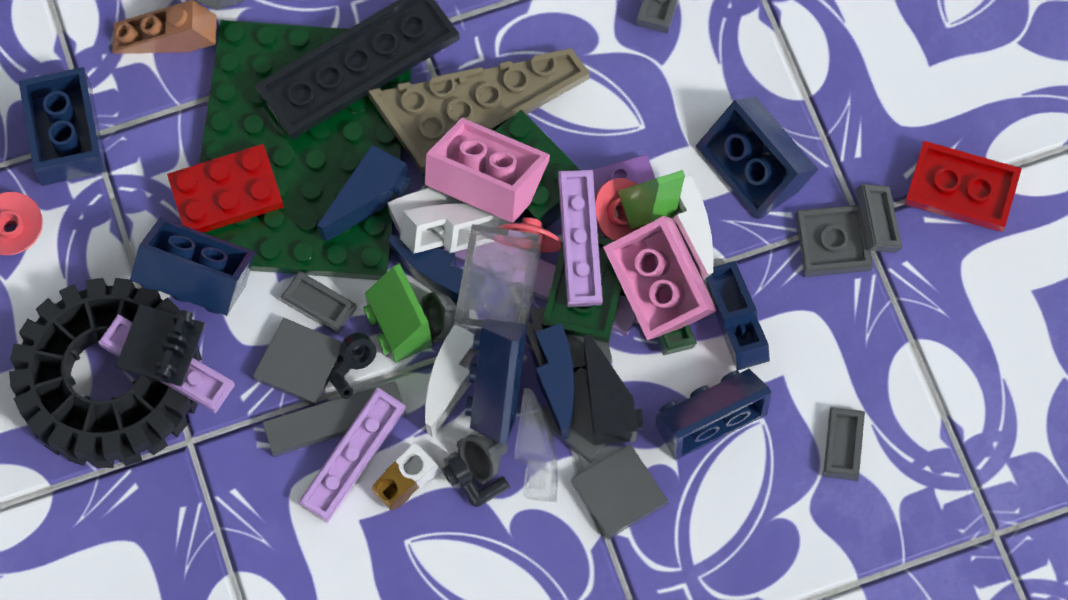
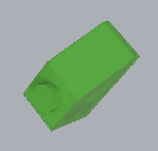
M683 170L618 190L630 229L645 226L663 216L671 217L676 215L685 179Z

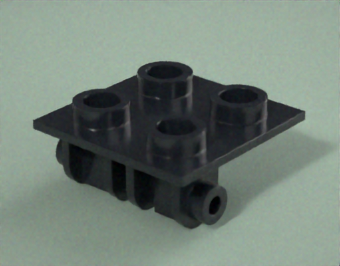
M139 304L115 367L182 387L204 330L205 322L192 319L193 314L186 310H180L179 314L176 315Z

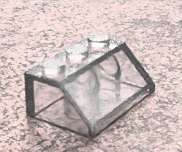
M472 224L454 325L475 332L476 328L481 329L485 319L527 324L528 327L542 249L540 234Z

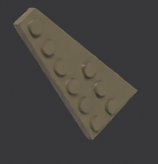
M569 48L536 55L531 60L512 63V61L500 63L498 67L488 69L479 67L432 77L430 81L412 85L410 82L398 84V88L380 91V88L369 90L368 97L422 174L426 171V154L461 118L495 131L518 111L522 110L525 114H528L587 81L590 72L574 50Z

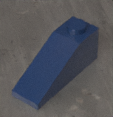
M372 145L318 223L317 227L320 238L326 242L387 207L388 202L393 201L397 195H403L410 183L407 163Z

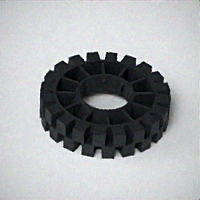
M104 278L86 280V290L78 291L75 284L60 290L59 293L62 300L56 304L47 298L36 308L40 316L36 322L27 318L19 331L23 339L22 345L14 344L10 361L15 367L14 371H9L10 388L16 396L13 399L21 416L36 438L39 437L44 446L57 456L63 453L68 461L85 466L88 460L92 461L96 468H114V460L120 459L127 466L142 461L140 453L148 449L155 455L166 448L168 445L165 438L170 433L176 437L180 435L188 425L185 419L187 412L194 414L198 403L159 380L139 375L137 380L132 382L133 386L123 395L117 398L112 397L108 401H93L88 395L82 397L73 390L72 386L76 384L73 376H71L73 365L76 360L80 359L79 355L86 348L95 343L99 344V340L118 314L133 322L139 304L176 315L179 314L180 310L168 297L164 300L161 299L158 290H148L142 286L140 289H137L133 281L129 279L115 278L113 286H107ZM197 345L193 358L200 362L202 357Z

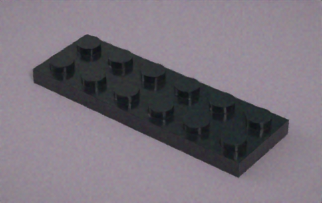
M397 0L255 85L256 90L292 141L367 96L369 90L382 87L460 40V35L435 0Z

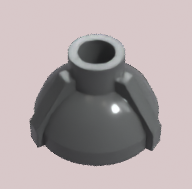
M431 292L422 297V310L428 320L433 343L443 342L455 323L459 324L467 321L468 310L464 303H454L447 295L440 292Z
M469 435L457 441L456 444L458 454L467 465L473 479L482 485L496 476L501 466V456L507 453L506 444L499 443L491 438L489 439L484 435Z

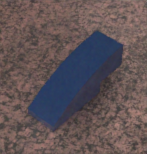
M390 235L388 241L391 254L419 283L432 292H440L447 295L454 303H464L467 309L477 311L485 288L482 274L458 268L455 253L433 248L414 254L400 237Z
M736 261L714 266L713 273L705 279L709 295L717 309L715 313L736 369L742 370L769 362V344L758 321L757 309Z
M561 322L536 332V343L545 362V365L536 368V377L561 438L565 440L570 437L573 422L575 386L569 342Z

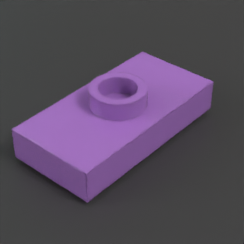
M648 155L593 169L595 196L599 188L612 179L625 178L636 184L655 179Z

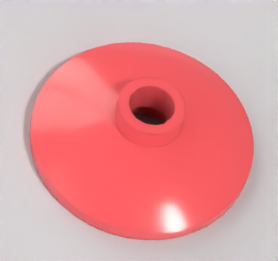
M616 178L609 180L596 193L597 226L607 239L616 241L643 227L630 229L618 190L637 185L629 179Z
M5 192L0 194V255H15L27 250L36 242L42 231L43 218L38 205L30 197L18 192ZM17 225L15 230L6 232L8 226Z
M522 218L521 223L499 225L495 228L494 232L495 237L499 241L517 249L530 252L552 253L559 251L562 245L560 238L542 228V222L534 218Z

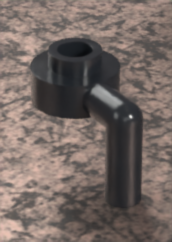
M353 333L342 341L339 350L342 359L329 375L330 382L343 399H348L353 395V389L344 378L351 369L366 368L376 357V346L369 336L364 333Z
M456 451L443 459L446 466L441 468L445 478L451 486L458 484L474 507L482 506L510 488L509 483L502 476L479 490L467 465Z

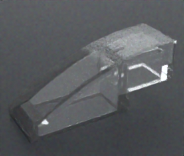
M524 389L514 458L517 461L527 464L523 495L532 500L556 502L558 469L553 434L537 395L531 389Z

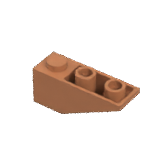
M189 0L116 22L113 29L112 52L115 54L191 52L215 45L216 15L195 0Z

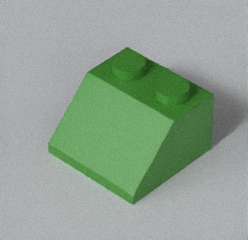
M397 264L365 292L367 305L363 307L369 324L371 326L377 324L381 332L376 337L384 355L391 353L395 363L433 346L428 320L401 265Z

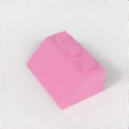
M461 118L426 154L425 185L513 223L530 205L549 162L550 154Z
M663 216L603 247L647 340L683 328L717 311L674 219Z

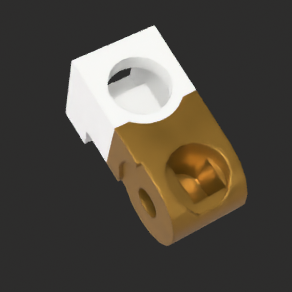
M415 442L385 470L386 472L378 478L371 490L393 511L402 506L429 479L432 481L442 471Z

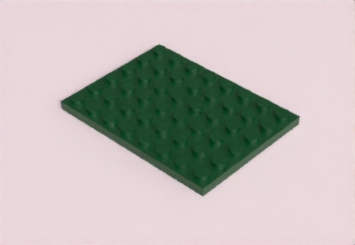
M221 20L199 164L264 144L284 208L204 232L205 234L256 252L250 271L297 274L301 271L306 275L367 280H379L389 271L391 251L388 240L390 235H393L394 221L389 213L388 206L327 242L320 238L317 227L372 145L402 161L403 146L368 95L291 141L257 92L255 86L257 83L348 29ZM413 68L380 87V91L398 88V84L410 82L411 84Z

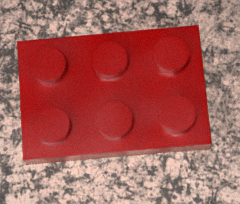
M923 141L905 205L1003 233L1022 168Z
M264 144L167 174L182 225L203 233L284 208Z

